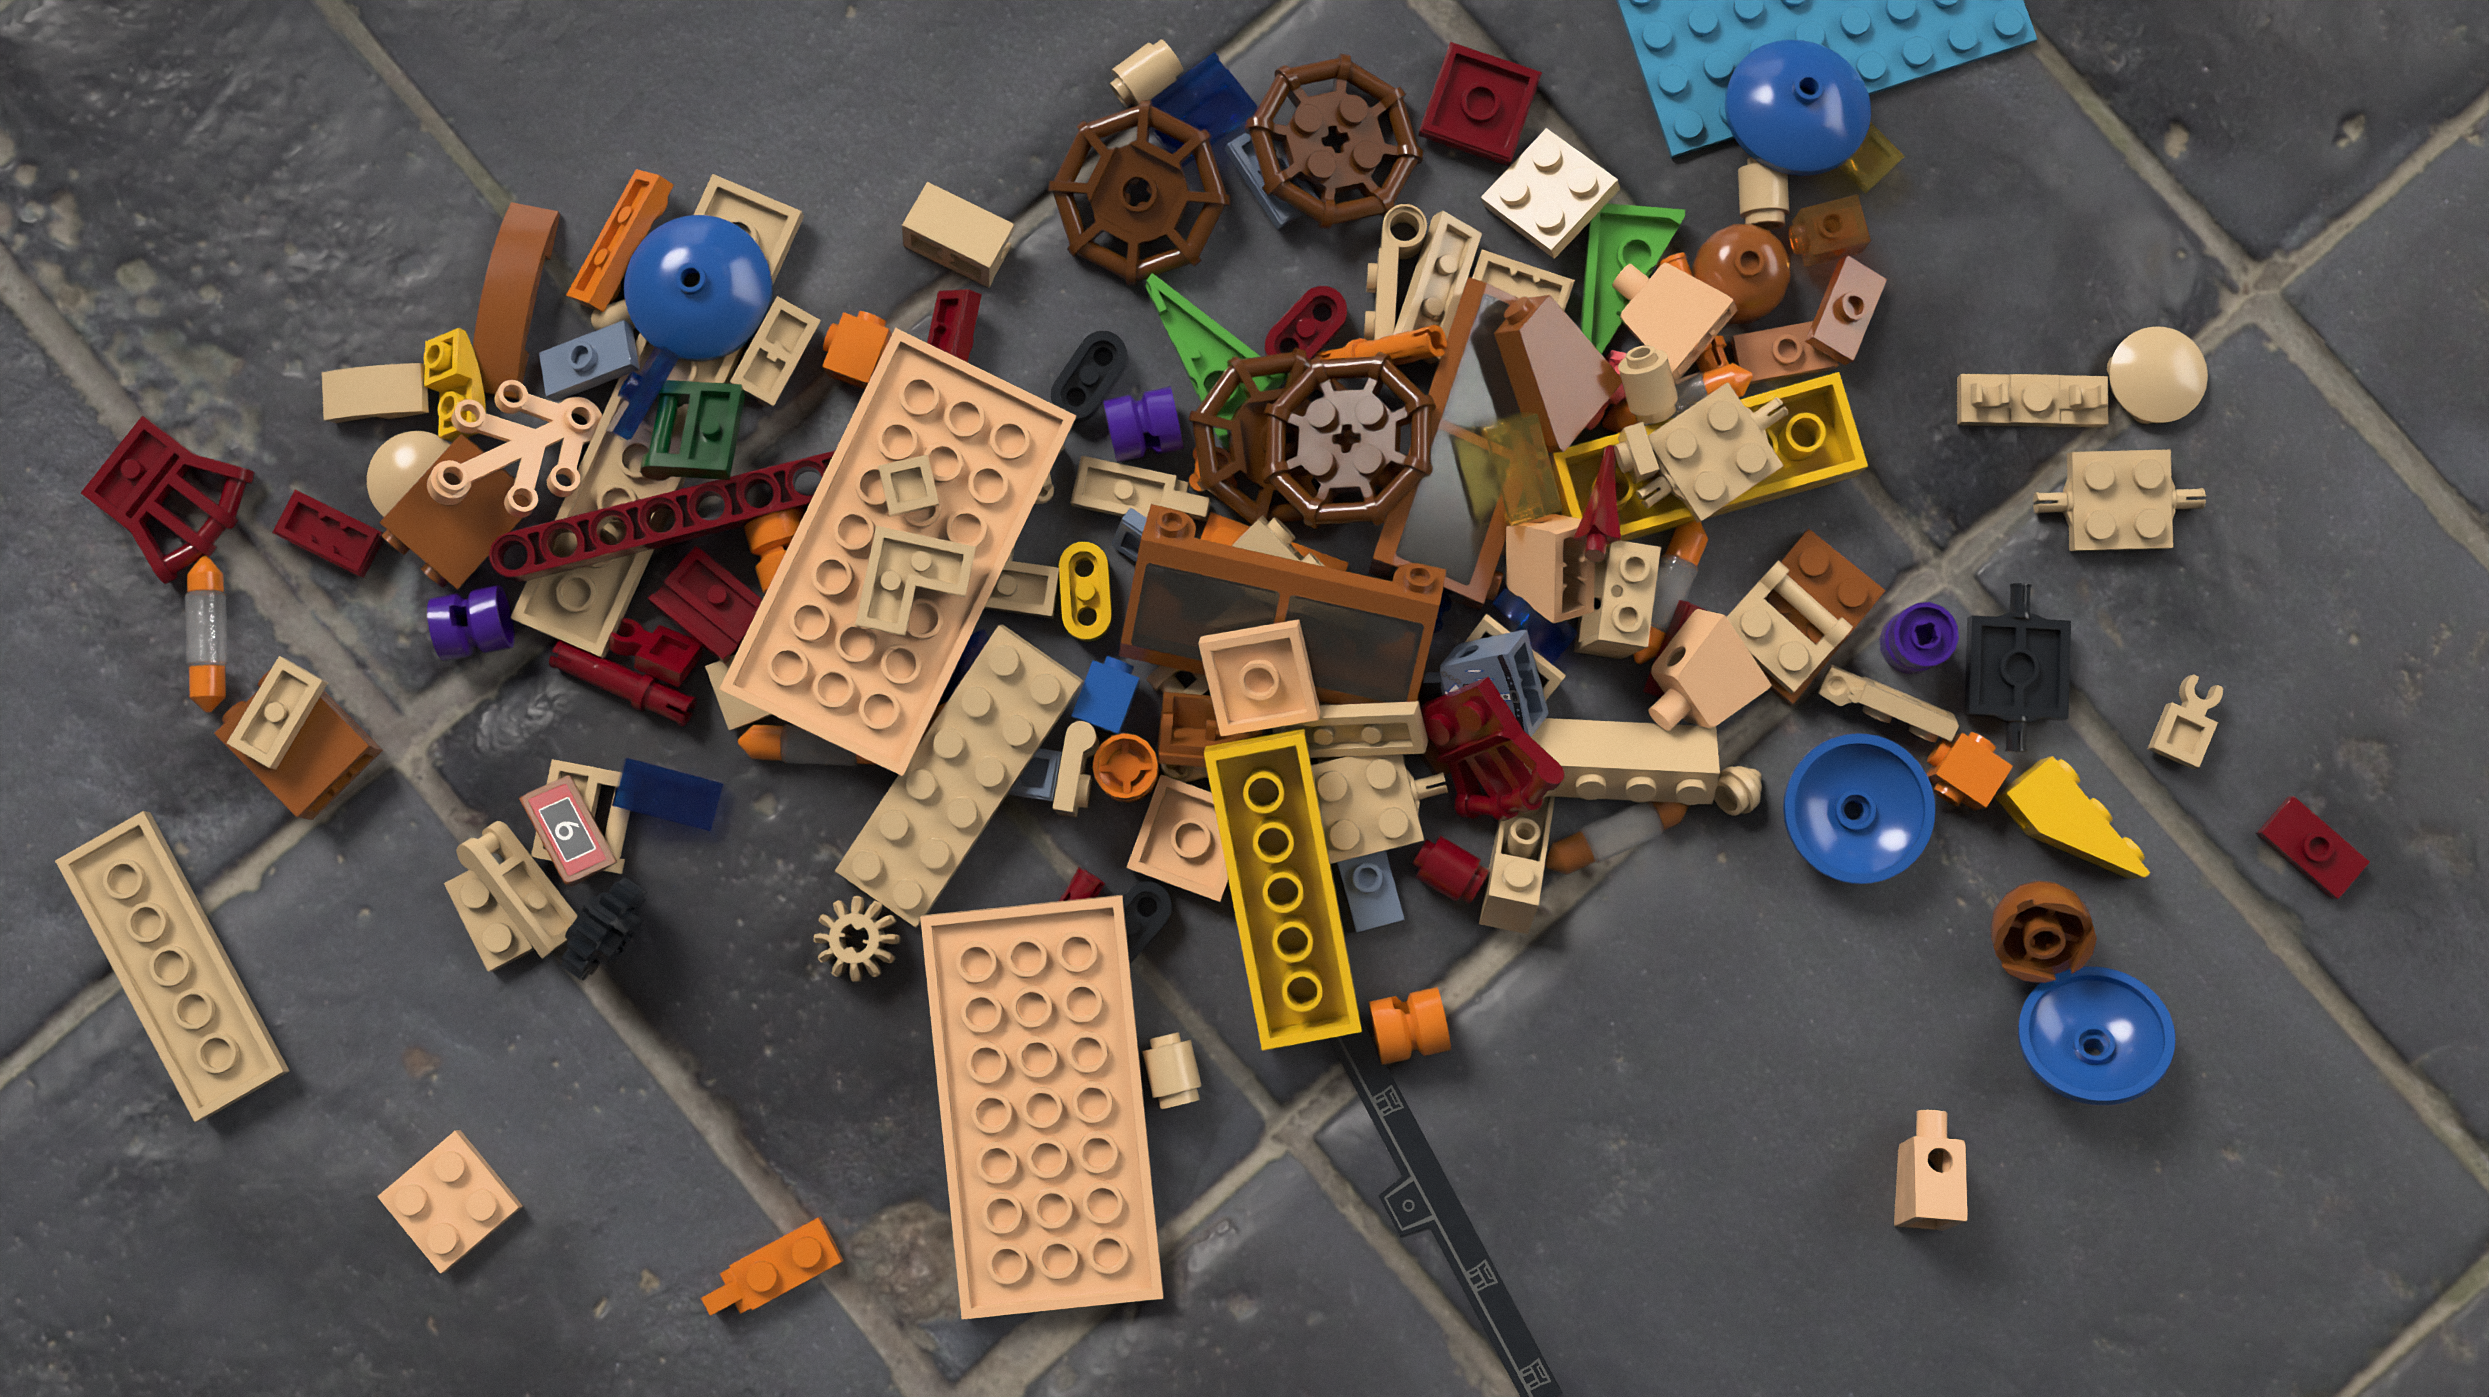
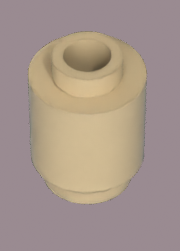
M1160 39L1154 45L1148 42L1114 67L1111 73L1115 80L1109 83V86L1124 107L1127 108L1131 104L1138 106L1141 100L1152 101L1177 83L1176 77L1184 69L1172 49L1165 41Z
M1752 157L1747 159V165L1738 169L1740 217L1745 219V224H1754L1767 230H1774L1785 226V216L1789 214L1788 174L1765 167Z
M1650 345L1631 349L1618 365L1629 410L1636 415L1639 422L1644 424L1662 422L1676 412L1675 403L1678 400L1667 353Z
M1179 1032L1150 1039L1152 1049L1142 1051L1152 1096L1153 1098L1158 1097L1160 1108L1165 1109L1200 1100L1197 1088L1202 1085L1191 1040L1181 1042Z

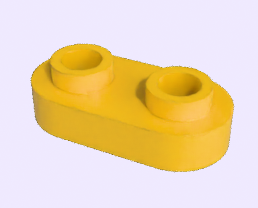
M1077 542L1067 547L1059 560L1062 620L1066 630L1072 637L1080 641L1091 642L1103 637L1108 632L1112 623L1109 563L1105 553L1097 545L1090 542ZM1081 561H1089L1094 565V570L1091 575L1081 577L1075 572L1077 564ZM1085 609H1092L1097 613L1095 623L1090 626H1084L1078 620L1079 614Z

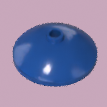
M1781 40L1755 49L1738 64L1726 89L1725 114L1732 135L1741 148L1754 160L1765 167L1784 174L1811 176L1838 168L1856 153L1869 129L1871 103L1867 88L1859 73L1841 55L1814 42ZM1800 87L1809 89L1813 95L1803 93Z
M691 215L676 218L662 224L649 233L634 251L629 261L624 281L625 303L630 318L637 330L651 345L661 352L687 361H708L722 358L747 344L756 335L770 309L773 293L769 264L754 239L739 226L722 218L707 215ZM690 273L700 274V281L694 287H686L684 285L685 277Z
M1846 734L1819 744L1810 750L1796 765L1785 789L1783 814L1786 830L1794 848L1811 867L1821 874L1840 882L1868 884L1883 881L1901 873L1921 855L1934 827L1935 799L1932 786L1924 769L1903 747L1876 735ZM1848 802H1854L1860 808V815L1856 820H1851L1845 815L1844 808Z
M2086 966L2073 974L2071 969L2056 973L2055 981L2041 982L2035 987L2021 1010L2018 1025V1041L2028 1067L2048 1088L2076 1102L2105 1106L2135 1100L2151 1091L2163 1079L2170 1067L2175 1050V1029L2166 1006L2147 985L2118 970ZM2095 1048L2101 1054L2097 1056L2090 1055L2084 1049Z

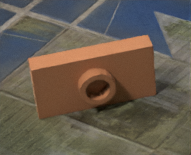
M1813 321L1734 335L1730 339L1735 364L1753 374L1750 384L1833 370L1839 366L1838 361L1805 342Z

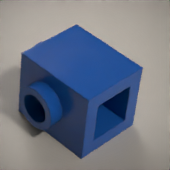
M1109 656L1106 657L1104 664L1093 660L1071 715L1072 718L1077 721H1085L1095 728L1114 735L1121 734L1141 682L1139 677L1132 675L1134 666Z

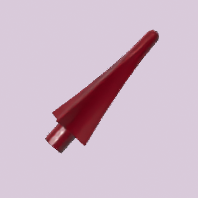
M1608 445L1604 449L1592 494L1573 538V541L1586 544L1584 555L1587 560L1592 562L1604 560L1606 546L1622 540L1617 510L1616 455L1613 445Z

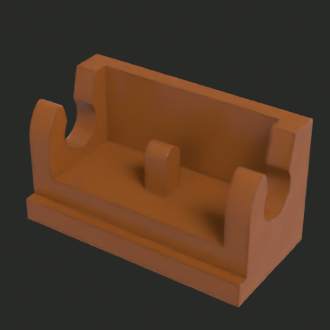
M1174 692L1163 693L1158 737L1159 764L1206 768L1204 757L1206 746L1262 736V730L1220 736L1211 696Z

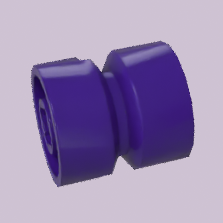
M1171 386L1145 391L1141 400L1138 401L1131 395L1103 400L1117 463L1143 458L1146 449L1150 448L1157 454L1184 449Z
M497 585L472 590L468 599H464L458 593L429 599L427 605L429 632L440 660L449 661L470 657L477 647L483 653L511 649L514 646L515 630L513 619H511L512 612L506 593L501 586Z
M1931 602L1916 603L1891 617L1883 626L1879 638L1880 651L1885 661L1895 670L1906 674L1921 673L1946 661L1956 649L1959 634L1957 623L1952 614L1944 607Z

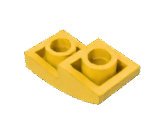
M460 328L425 341L423 357L425 364L424 387L439 392L438 437L453 442L462 433L452 423V414L459 402L466 399L475 400L483 406L486 413L485 395L478 362L466 331ZM460 412L461 417L465 421L470 423L477 421L476 416L472 412ZM474 432V433H471V434H465V433H463V434L466 435L467 437H470V436H473V435L478 434V433H477V432Z

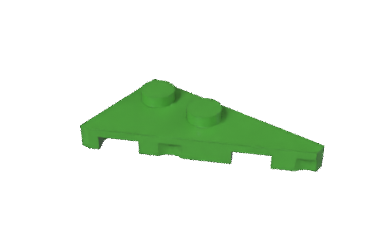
M1607 203L1588 223L1581 331L1601 355L1622 322L1620 318L1622 311L1630 303L1628 299L1612 287L1614 280L1628 264H1632L1647 277L1650 276L1685 217L1684 209Z
M1152 273L1146 280L1145 288L1201 403L1227 369L1228 360L1235 356L1239 359L1260 357V355ZM1282 373L1254 377L1252 379L1261 392L1281 389L1286 383L1287 376ZM1238 385L1216 415L1217 417L1231 420L1235 410L1245 401L1247 397L1240 385ZM1213 428L1222 448L1229 453L1227 431Z

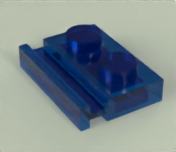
M1215 52L1149 100L1152 101V106L1199 130L1206 129L1212 136L1210 139L1211 146L1253 116L1258 107L1229 69H1226ZM1152 127L1150 128L1153 135L1167 152L1174 154L1184 145ZM1191 155L1182 163V168L1195 159L1194 155Z

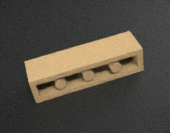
M1545 718L1531 737L1564 770V779L1560 785L1554 790L1547 791L1544 797H1574L1586 800L1614 799L1631 800L1634 802H1675L1686 805L1713 804L1720 775L1716 727L1705 728L1695 725H1675L1670 731H1667L1655 723ZM1526 766L1530 774H1532V770Z

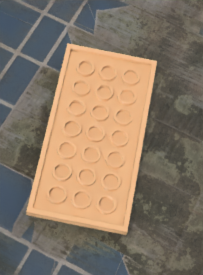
M895 328L719 689L904 776L1076 419V415ZM928 455L939 506L890 517L878 466ZM876 526L975 546L976 550L966 597L916 587L906 636L856 626L855 623Z
M1123 895L922 915L920 919L961 1318L972 1319L1163 1299Z

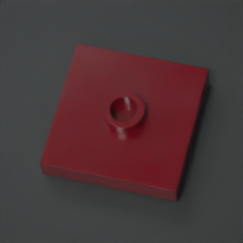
M1450 42L1418 136L1510 167L1542 72Z

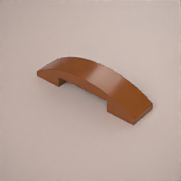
M511 202L505 214L489 261L473 339V350L478 362L484 394L495 396L499 386L507 380H516L523 384L529 353L525 350L544 261L545 259H551L560 218L559 211ZM510 391L503 392L505 398L519 400L515 393Z

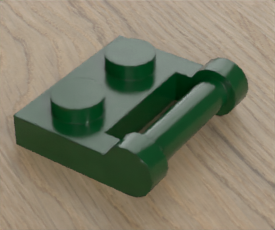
M675 380L660 381L656 386L654 396L658 407L649 453L642 457L640 473L644 477L656 481H663L669 477L730 480L745 399L742 384ZM684 404H689L679 454H670L677 410Z

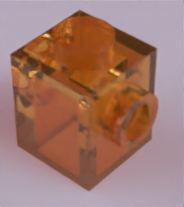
M1858 194L1801 208L1792 221L1793 225L1789 227L1791 247L1796 255L1801 254L1805 267L1840 259L1847 255L1860 254L1871 242Z

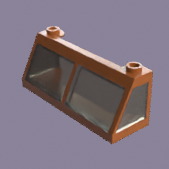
M1468 277L1447 338V348L1443 349L1445 353L1440 358L1428 394L1433 397L1436 408L1432 412L1430 464L1434 466L1431 477H1424L1387 514L1386 522L1384 523L1372 558L1369 573L1393 581L1396 570L1410 563L1447 569L1441 597L1480 610L1485 599L1495 601L1504 573L1495 569L1506 539V527L1512 521L1535 449L1532 447L1494 335L1496 330L1506 320L1504 313L1507 308L1519 298L1488 283ZM1411 446L1408 455H1411Z
M1151 504L1140 540L1119 656L1206 675L1198 644L1201 636L1300 620L1318 701L1336 705L1417 701L1447 569L1410 563L1398 568L1391 582L1194 538L1196 526L1189 515L1180 510Z

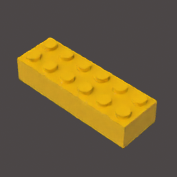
M1839 372L1740 399L1742 404L1754 413L1771 402L1775 397H1778L1783 404L1768 413V416L1786 406L1788 415L1765 429L1768 443L1784 466L1707 518L1854 478L1868 467ZM1672 419L1645 426L1647 435ZM1620 433L1571 446L1565 452H1557L1550 455L1547 465L1563 516L1582 519L1597 479L1604 449L1608 445L1614 446L1619 444L1618 436ZM1616 459V497L1621 541L1632 540L1695 521L1684 502L1672 493L1647 509L1641 502L1656 493L1657 490L1655 489L1641 499L1638 498L1636 491L1660 475L1657 472L1653 478L1634 484L1630 472L1623 474Z
M1300 728L1206 746L1204 750L1206 768L1262 1051L1362 1032L1305 729Z

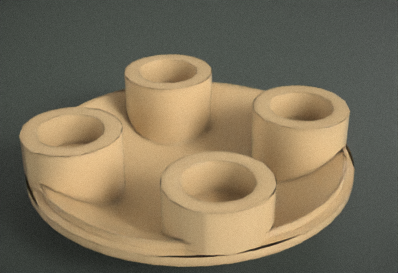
M2148 327L2132 333L2119 344L2107 363V372L2115 398L2141 424L2167 423L2186 416L2199 404L2206 390L2208 379L2207 366L2200 349L2189 337L2171 328Z
M425 431L404 432L387 440L374 454L367 472L369 497L378 512L385 517L451 444L439 438L438 435Z

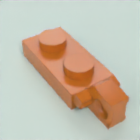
M820 1216L729 1265V1269L719 1273L725 1285L701 1297V1300L710 1316L735 1303L741 1314L750 1308L752 1310L758 1308L844 1260Z

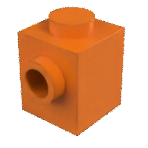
M859 311L857 317L843 312L839 324H831L824 340L823 350L828 353L822 367L827 375L833 379L865 390L892 336L890 329L885 327L887 322L876 315L864 311Z
M1970 732L1968 736L1964 733L1955 735L1952 741L1942 738L1933 748L1926 761L1932 765L1927 773V777L1930 782L1936 785L1933 792L1954 806H1959L1962 802L1974 811L1988 806L2013 765L1994 754L1996 746L1974 732Z

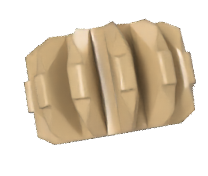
M860 896L853 897L851 913L842 901L834 902V911L839 919L835 920L831 916L822 914L819 922L831 928L829 935L821 933L814 935V942L821 944L829 943L830 945L829 949L818 955L819 961L825 963L837 957L838 959L831 972L836 977H840L850 964V977L855 982H859L862 979L863 964L872 977L881 975V969L875 959L878 957L884 962L893 963L896 957L891 952L884 950L885 943H900L899 935H885L884 933L885 929L896 923L895 917L889 915L877 921L876 919L883 907V904L878 901H874L864 914L865 903L863 897ZM852 927L856 930H867L869 940H863V943H866L867 946L862 951L859 948L847 947L846 938H852L847 933Z

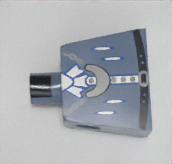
M1527 630L1463 642L1457 645L1442 662L1440 672H1428L1424 677L1423 691L1425 698L1430 701L1489 676L1522 729L1530 737L1533 736L1549 714Z

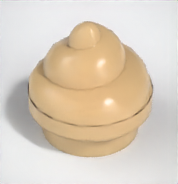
M1731 766L1723 769L1720 772L1715 791V802L1724 812L1732 816L1751 812L1760 803L1762 774L1756 769H1748L1742 766Z

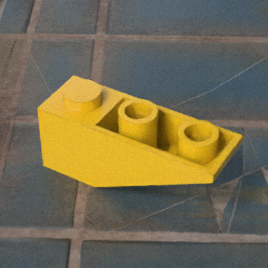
M2053 756L2040 759L1995 796L2027 836L2130 880L2145 878L2150 874L2149 870L2142 863L2145 860V856L2140 848L2128 837L2121 838L2109 824L2113 821L2109 811L2097 799H2088L2077 785L2080 783L2079 776L2064 760L2060 759L2057 761Z

